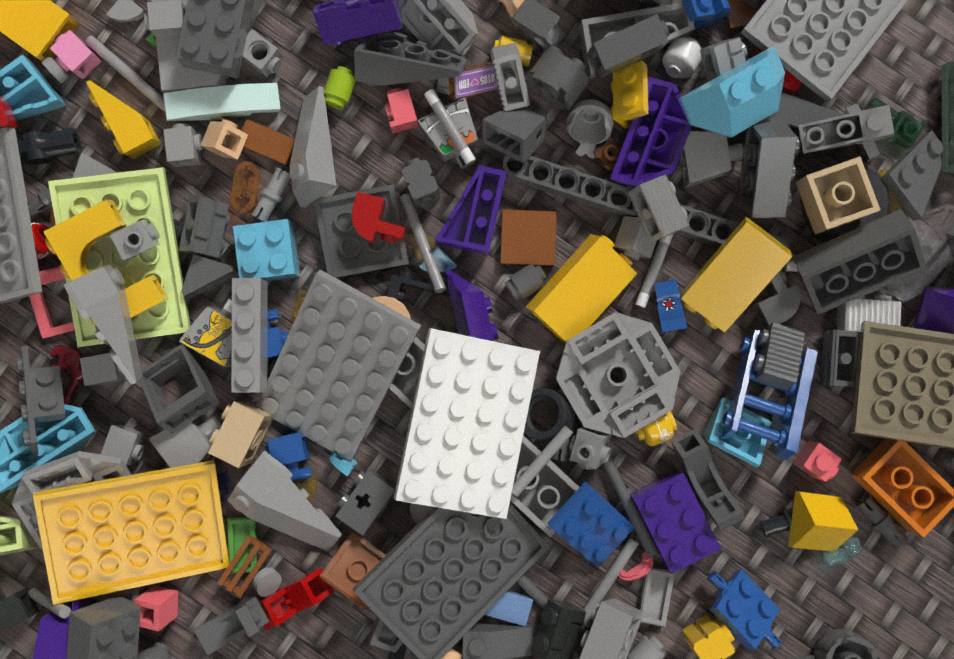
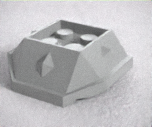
M615 312L566 341L555 379L583 427L625 438L673 410L680 370L652 323ZM614 367H618L623 371V379L619 383L613 382L610 378V372Z
M78 451L24 471L12 506L39 548L43 549L33 499L34 492L131 475L122 458Z

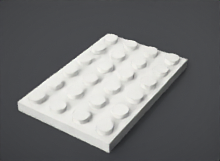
M432 328L428 329L394 495L396 501L503 519L507 518L540 351Z

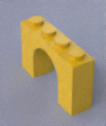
M104 200L44 231L47 237L45 243L48 249L53 254H57L62 263L60 264V269L67 279L75 280L90 273L87 258L94 243L127 224L113 200ZM155 274L125 288L131 318L169 299Z

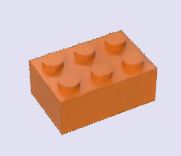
M884 439L850 474L909 533L923 538L954 507V489L905 441Z

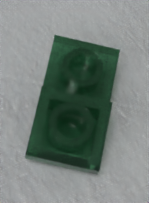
M874 98L870 100L865 110L887 104L879 98ZM890 107L894 136L885 139L910 149L924 125L907 112H896Z

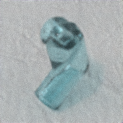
M855 536L850 537L844 542L845 548L823 553L822 559L826 567L845 563L862 552V545L859 544V539Z

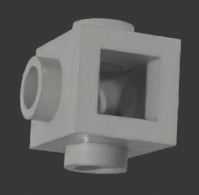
M582 426L570 442L569 449L572 450L570 460L577 462L578 466L583 469L596 470L603 463H607L610 458L612 448L609 447L612 434Z

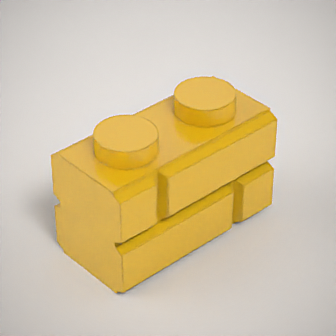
M704 615L696 621L695 625L690 624L682 630L683 637L698 659H726L735 653V648L731 644L735 639L726 625H723L718 618L713 620L710 616Z

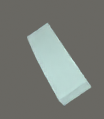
M277 83L224 85L163 93L166 121L222 120L223 117L250 116L251 113L280 111Z

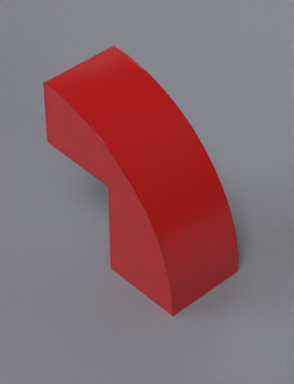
M321 567L259 601L269 620L268 623L263 625L265 631L277 627L295 613L316 605L334 592L330 585L319 578L323 572Z

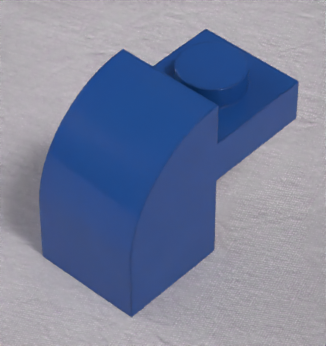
M682 0L689 21H694L695 29L712 27L731 12L728 0Z

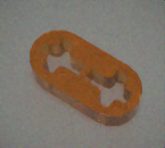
M251 162L240 163L234 172L231 204L235 210L242 214L254 212L259 200L261 172ZM248 168H250V171L255 175L254 177H249L248 186H246V179L242 176V173H247ZM245 190H247L246 196L251 200V203L246 204L245 208H243L238 203V200L244 198Z

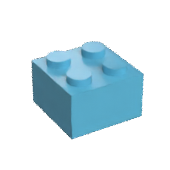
M283 219L233 226L239 278H261L266 281L300 277L294 224L290 220Z

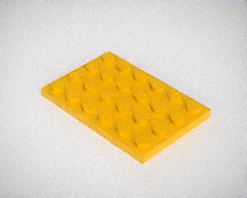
M214 460L39 491L33 494L53 605L225 569L229 565Z

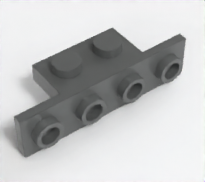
M22 346L23 357L17 358L18 373L24 374L25 380L19 381L21 398L26 397L27 404L21 405L23 422L28 421L29 429L23 430L25 447L31 446L33 456L39 455L36 423L66 419L60 366L31 369L28 346Z

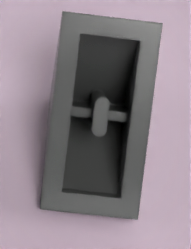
M193 254L181 292L183 296L193 298L238 275L239 272L230 265Z

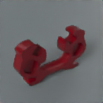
M57 345L51 351L50 356H59V363L52 364V366H60L61 372L71 371V378L63 391L64 404L72 405L73 396L83 381L80 358H84V355L78 349Z

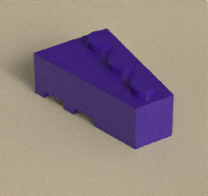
M332 0L316 5L313 9V15L324 44L338 45L349 39L402 29V14L397 0Z
M479 165L443 228L434 240L436 245L488 256L507 171Z

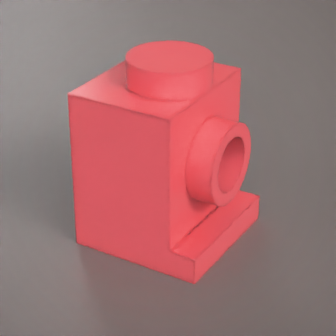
M402 88L389 90L387 92L389 103L385 104L388 119H394V121L389 122L392 133L418 127L409 90H403Z

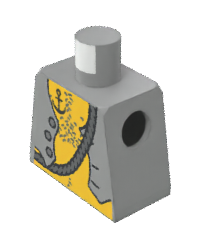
M227 299L221 312L215 308L206 307L179 342L224 367H232V300Z

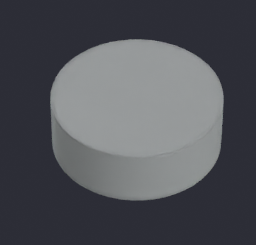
M48 56L41 62L61 84L69 78V75L51 57Z
M264 568L255 575L252 587L260 596H269L279 588L282 581L281 575L274 568Z

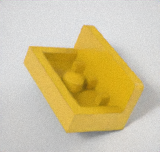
M643 61L633 63L613 72V81L611 82L613 106L611 107V114L613 119L625 129L630 128L631 119L648 115L647 65Z

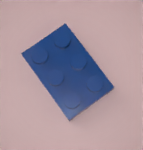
M586 481L547 523L597 568L634 529L633 525Z

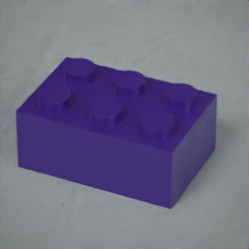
M675 470L629 493L659 552L658 555L664 567L671 574L721 549L683 472Z

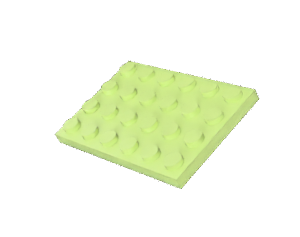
M165 168L48 181L56 225L104 200H113L127 224L110 234L140 220H147L149 224L153 223L160 235V238L157 239L160 244L159 246L123 261L110 234L95 242L91 247L87 258L88 270L92 272L101 267L111 265L113 269L117 268L122 274L125 281L122 284L124 288L155 274L169 299L131 318L135 339L185 333L191 325L186 297L181 292L184 282ZM65 277L66 283L72 281L71 279H67ZM69 296L78 347L105 344L96 337V328L90 318L84 320Z

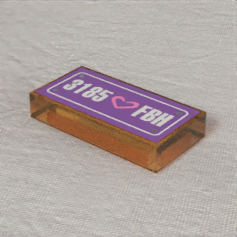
M492 62L465 67L460 76L448 78L449 96L454 100L498 90Z

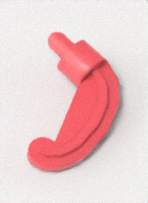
M644 549L642 563L628 572L622 570L618 576L624 581L640 579L652 569L653 556L648 557Z

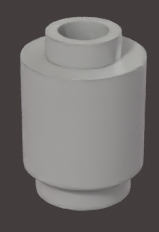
M644 635L629 653L628 658L663 659L666 656L663 652L665 646L653 635L650 638Z

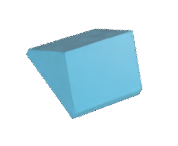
M722 397L702 434L708 443L758 468L767 440L737 430L728 439L722 438L724 428L721 427V421L730 405V400ZM744 407L742 408L740 419L770 429L771 421Z

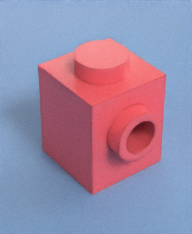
M808 441L793 463L813 478L827 482L828 479H832L839 471L838 464L842 459L822 444Z
M154 585L134 599V603L141 607L140 627L160 631L178 616L177 590Z

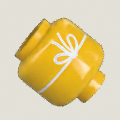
M670 411L635 431V434L639 441L644 439L647 445L655 446L671 440L674 436V431L677 430V426Z

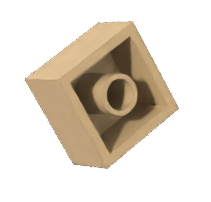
M861 157L806 175L795 182L815 234L880 211Z
M247 400L234 401L232 405L228 404L221 417L224 422L220 430L216 429L209 440L211 448L208 453L237 468L251 464L273 421V415L256 407L257 405Z

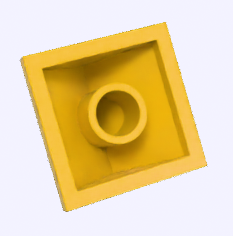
M795 492L788 542L789 547L835 551L858 531L842 497Z

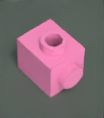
M71 30L60 35L56 39L55 44L50 48L58 56L54 59L57 64L66 72L71 70L81 79H84L102 62Z

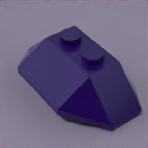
M649 77L648 115L633 119L610 179L612 181L636 188L642 183L665 174L666 176L674 174L692 128L680 104L679 98H681L676 84Z
M451 270L445 271L458 334L489 341L499 339L496 324H490L488 314L493 313L490 297H484L482 290Z

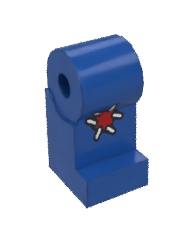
M676 279L654 283L662 333L686 329L687 324Z

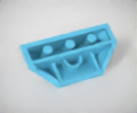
M776 47L768 48L679 98L689 125L727 137H733L779 110L785 71Z
M64 404L66 419L36 423L39 455L32 456L31 446L25 447L23 430L29 429L28 421L23 422L22 417L0 430V493L19 486L24 471L76 453L86 446L96 431L82 408Z

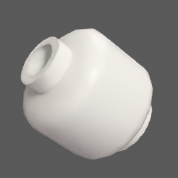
M691 37L675 39L668 47L662 59L666 72L673 78H688L693 75L702 60L700 44Z

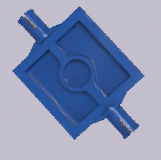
M742 569L735 571L727 582L716 571H713L707 579L718 589V593L710 611L726 625L729 631L748 651L755 650L762 638L773 649L779 647L782 640L771 630L772 622L780 610L776 604Z

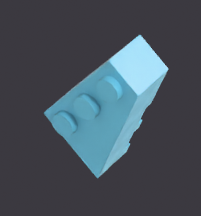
M24 55L19 56L0 70V95L10 104L15 121L67 106L35 64Z

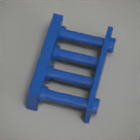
M754 330L747 338L744 337L739 346V353L742 354L729 409L724 413L721 421V427L724 428L722 438L728 439L737 430L774 442V445L777 446L775 456L786 460L798 451L818 351L806 348L802 352L798 380L788 390L777 388V386L773 387L784 391L785 395L788 396L786 404L781 406L746 393L749 379L756 381L757 371L752 369L754 356L760 354L761 346L757 344L760 331ZM743 404L779 416L780 420H782L781 430L775 431L740 419Z

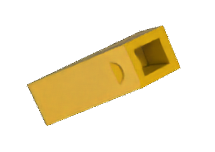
M92 81L86 82L91 90L88 96L96 107H100L103 113L100 118L104 126L109 131L112 130L116 138L113 140V143L120 154H126L130 158L135 159L161 145L149 120Z

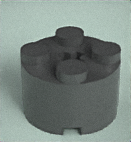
M550 45L543 52L525 78L531 90L536 87L541 92L539 97L560 110H564L567 107V111L571 109L589 83V79L584 72L586 69L585 64L577 58L569 59L563 55L560 49L553 45Z
M830 629L825 631L814 650L815 659H880L871 643L846 629Z

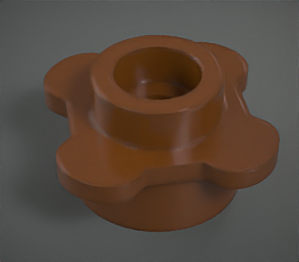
M608 138L603 146L597 147L594 150V156L606 170H612L615 167L621 149L616 145L614 138Z

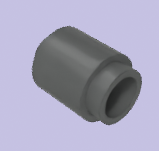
M531 263L509 276L510 280L506 281L505 285L515 301L520 298L524 300L545 286L543 281L547 277L539 265L534 267Z

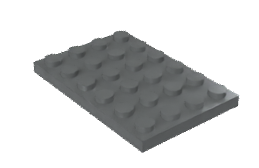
M509 503L506 519L434 507L352 590L419 659H442L546 552L549 546L511 503Z

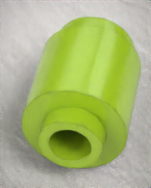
M342 66L330 70L323 92L326 105L336 109H344L345 104H348L356 82L351 70Z

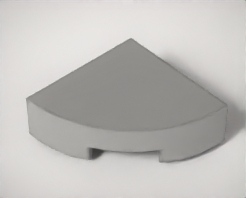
M117 0L106 15L112 20L122 23L140 20L146 12L132 0Z

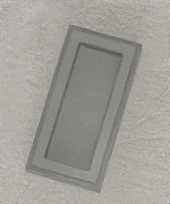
M652 567L648 574L644 576L639 610L645 613L641 623L666 627L675 572L671 574L667 569Z

